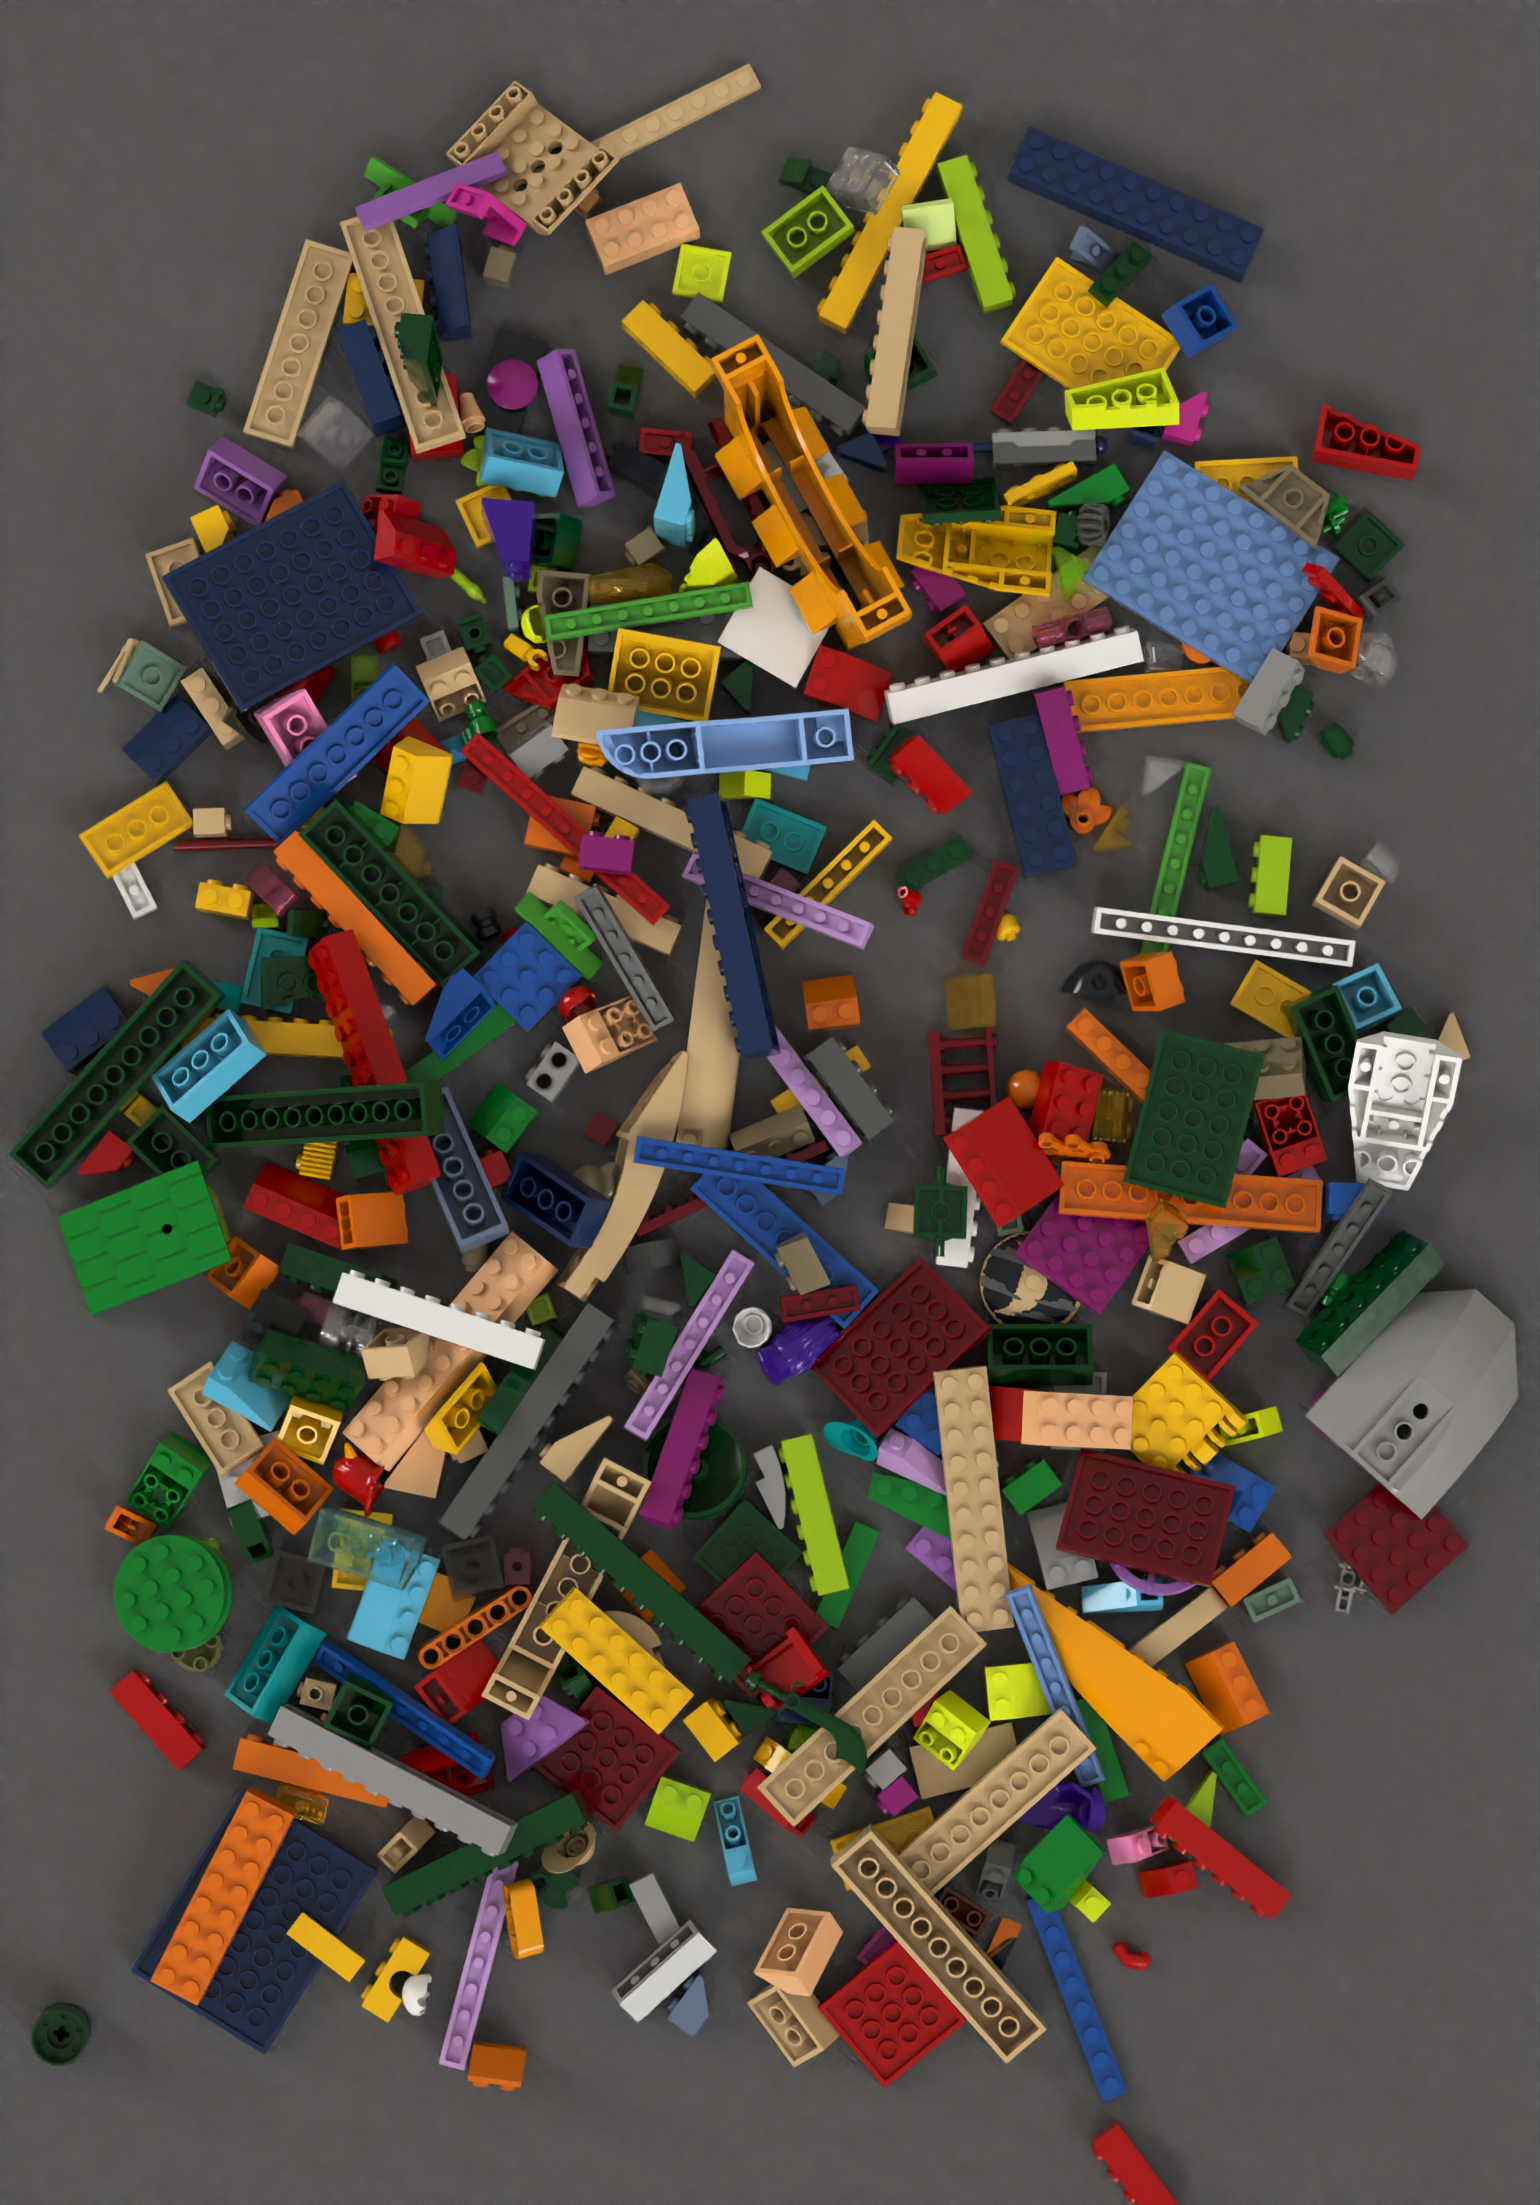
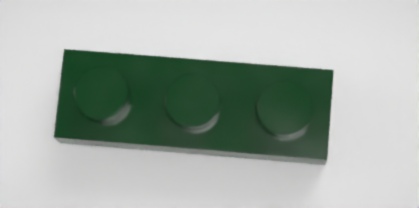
M1133 241L1090 286L1088 292L1107 308L1150 263L1153 256Z
M958 834L894 873V876L900 886H906L914 891H918L971 859L974 855L962 835Z

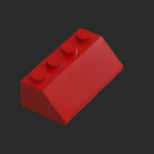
M267 1161L253 1183L243 1208L342 1250L336 1198L346 1195Z

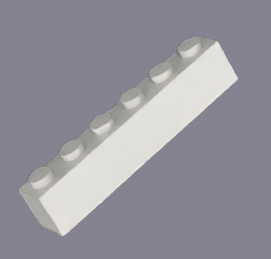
M954 1107L951 1131L984 1111ZM949 1149L946 1183L954 1186H968L966 1239L945 1241V1257H940L939 1247V1256L936 1257L935 1263L938 1265L967 1268L968 1262H973L975 1247H971L970 1243L971 1236H976L978 1221H974L973 1218L974 1210L979 1211L981 1199L976 1195V1191Z

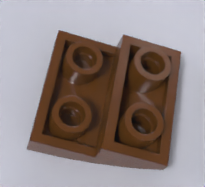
M947 1886L938 1897L941 1904L975 1941L989 1920L991 1913Z

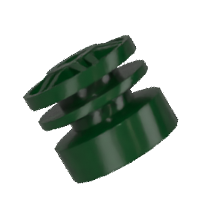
M57 2002L48 2006L38 2017L31 2032V2045L35 2054L43 2062L52 2066H65L75 2062L83 2054L91 2036V2022L88 2014L80 2006L71 2002ZM61 2026H65V2031L67 2032L64 2037L60 2036L59 2028Z

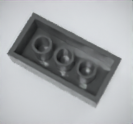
M830 1037L802 1059L861 1140L865 1142L893 1123L894 1120L891 1116L894 1113L886 1102L881 1103L876 1097L878 1091L870 1081L865 1082L860 1074L863 1071L855 1060L850 1061L845 1055L847 1049L839 1038L834 1040L833 1037Z

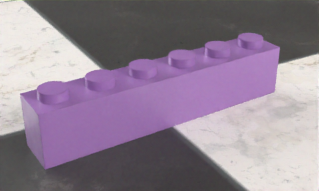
M556 349L537 360L539 372L577 507L597 506L616 496L575 349Z

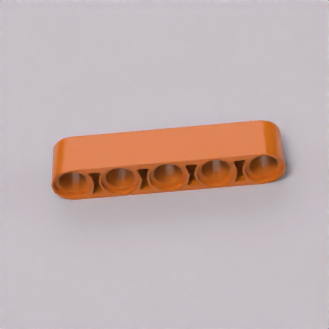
M520 1584L510 1586L424 1643L417 1652L419 1662L428 1669L440 1666L526 1609L532 1601L531 1592ZM517 1590H523L525 1593V1599L520 1604H515L512 1600V1595ZM494 1605H501L503 1607L502 1616L497 1619L492 1618L490 1615L491 1608ZM474 1619L480 1620V1630L476 1633H470L468 1631L469 1622ZM451 1634H456L459 1637V1643L454 1648L446 1646V1638ZM428 1649H434L437 1652L436 1659L431 1663H427L423 1659L424 1652Z

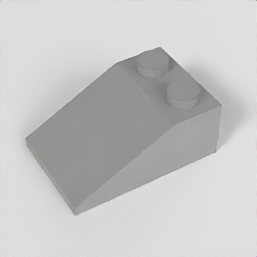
M1067 1502L1026 1512L1046 1590L1099 1578L1094 1559L1056 1550Z

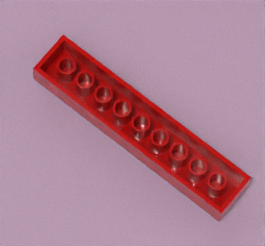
M353 929L325 936L308 951V961L310 967L315 970L317 987L320 993L324 995L326 1012L333 1020L335 1037L342 1045L344 1051L343 1059L352 1073L353 1086L408 1082ZM428 1136L373 1139L376 1140L379 1148L378 1156L380 1162L385 1165L388 1174V1185L394 1190L395 1196L424 1188L441 1176Z

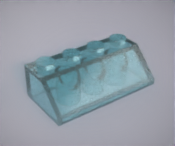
M323 1508L319 1511L308 1561L404 1590L421 1562L427 1536L339 1508Z

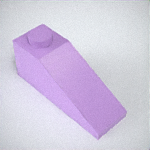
M890 1428L879 1447L877 1465L946 1496L942 1460L915 1439Z

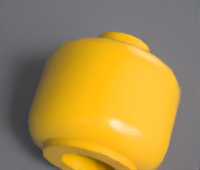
M1003 914L996 933L998 940L1006 939L1009 942L1016 938L1015 934L1019 933L1020 926L1014 915Z

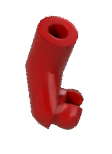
M901 886L898 889L897 895L903 899V914L905 916H915L917 914L916 908L919 907L921 902V896L918 892L906 886Z
M1123 1941L1112 1947V1950L1126 1968L1144 1970L1151 1963V1956L1147 1952L1131 1953Z

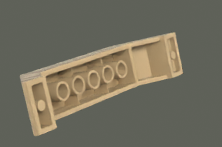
M604 1457L582 1505L623 1541L649 1489L651 1481ZM568 1537L562 1541L510 1644L482 1694V1697L528 1721L566 1652L538 1626L573 1586L592 1601L604 1578L592 1566L595 1561L588 1555L583 1558L573 1549L575 1543Z

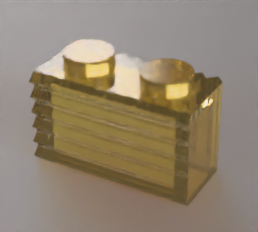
M1101 1088L1094 1115L1092 1141L1124 1144L1126 1138L1131 1137L1132 1124L1127 1122L1128 1112L1133 1111L1134 1097L1129 1096V1090Z

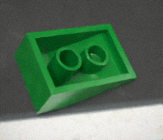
M1068 1814L1024 1858L1012 1877L1048 1914L1066 1906L1106 1851Z

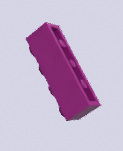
M1065 685L1034 693L1059 794L1064 795L1090 788L1089 781H1093L1094 778L1091 766H1085L1083 756L1087 755L1084 740H1078L1076 731L1081 730L1078 715L1072 716L1070 706L1075 705L1072 691H1066Z

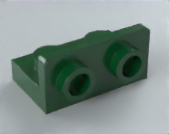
M900 723L895 724L894 727L891 725L887 727L881 736L884 739L883 743L879 748L874 746L866 758L869 760L867 768L892 785L898 776L889 768L891 763L887 758L908 737L914 736L902 728Z

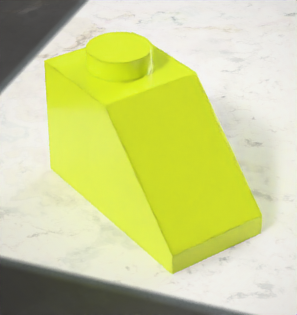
M1276 1406L1243 1414L1247 1418L1248 1423L1241 1430L1237 1429L1238 1433L1235 1436L1227 1434L1219 1425L1221 1436L1227 1442L1224 1447L1283 1431Z

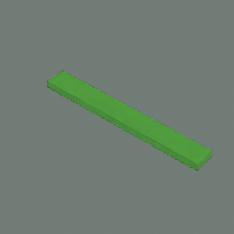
M749 581L543 616L548 642L618 631V628L631 629L751 609L753 604Z
M1187 761L1185 763L1149 914L1176 917L1211 767ZM1142 940L1139 954L1144 952H1167L1169 943Z

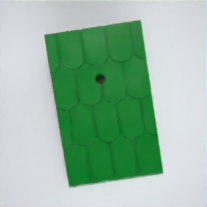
M198 1160L58 1216L77 1279L91 1316L232 1261L226 1241L232 1240L221 1205L216 1191L207 1186ZM171 1225L172 1231L167 1234V1228Z

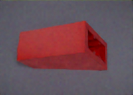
M758 1768L749 1772L745 1776L740 1789L783 1828L801 1838L817 1817L810 1812L793 1828L757 1789L769 1776Z

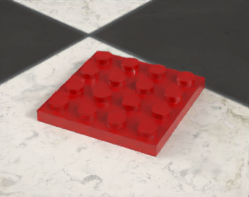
M897 1940L818 2005L819 2010L884 2088L967 2021L964 2015Z

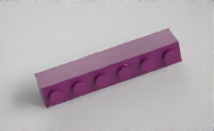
M690 1369L640 1512L644 1522L674 1530L676 1523L679 1524L681 1522L684 1512L682 1508L684 1499H688L691 1494L692 1484L690 1482L693 1474L696 1475L699 1471L701 1450H705L708 1445L709 1435L707 1433L709 1427L715 1424L718 1401L721 1402L725 1395L726 1387L720 1376Z

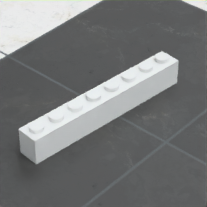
M350 1270L349 1274L342 1272L332 1303L536 1370L545 1343V1339L540 1338L541 1332L526 1328L524 1333L515 1330L516 1324L501 1320L500 1324L491 1322V1316L476 1311L473 1316L464 1313L466 1308L451 1303L450 1307L440 1305L441 1299L425 1295V1298L422 1299L414 1296L416 1292L414 1290L401 1286L398 1291L389 1288L390 1282L378 1278L375 1279V1282L365 1280L366 1274Z

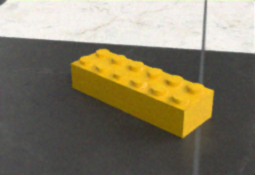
M574 1586L538 1626L658 1735L694 1696L688 1688Z

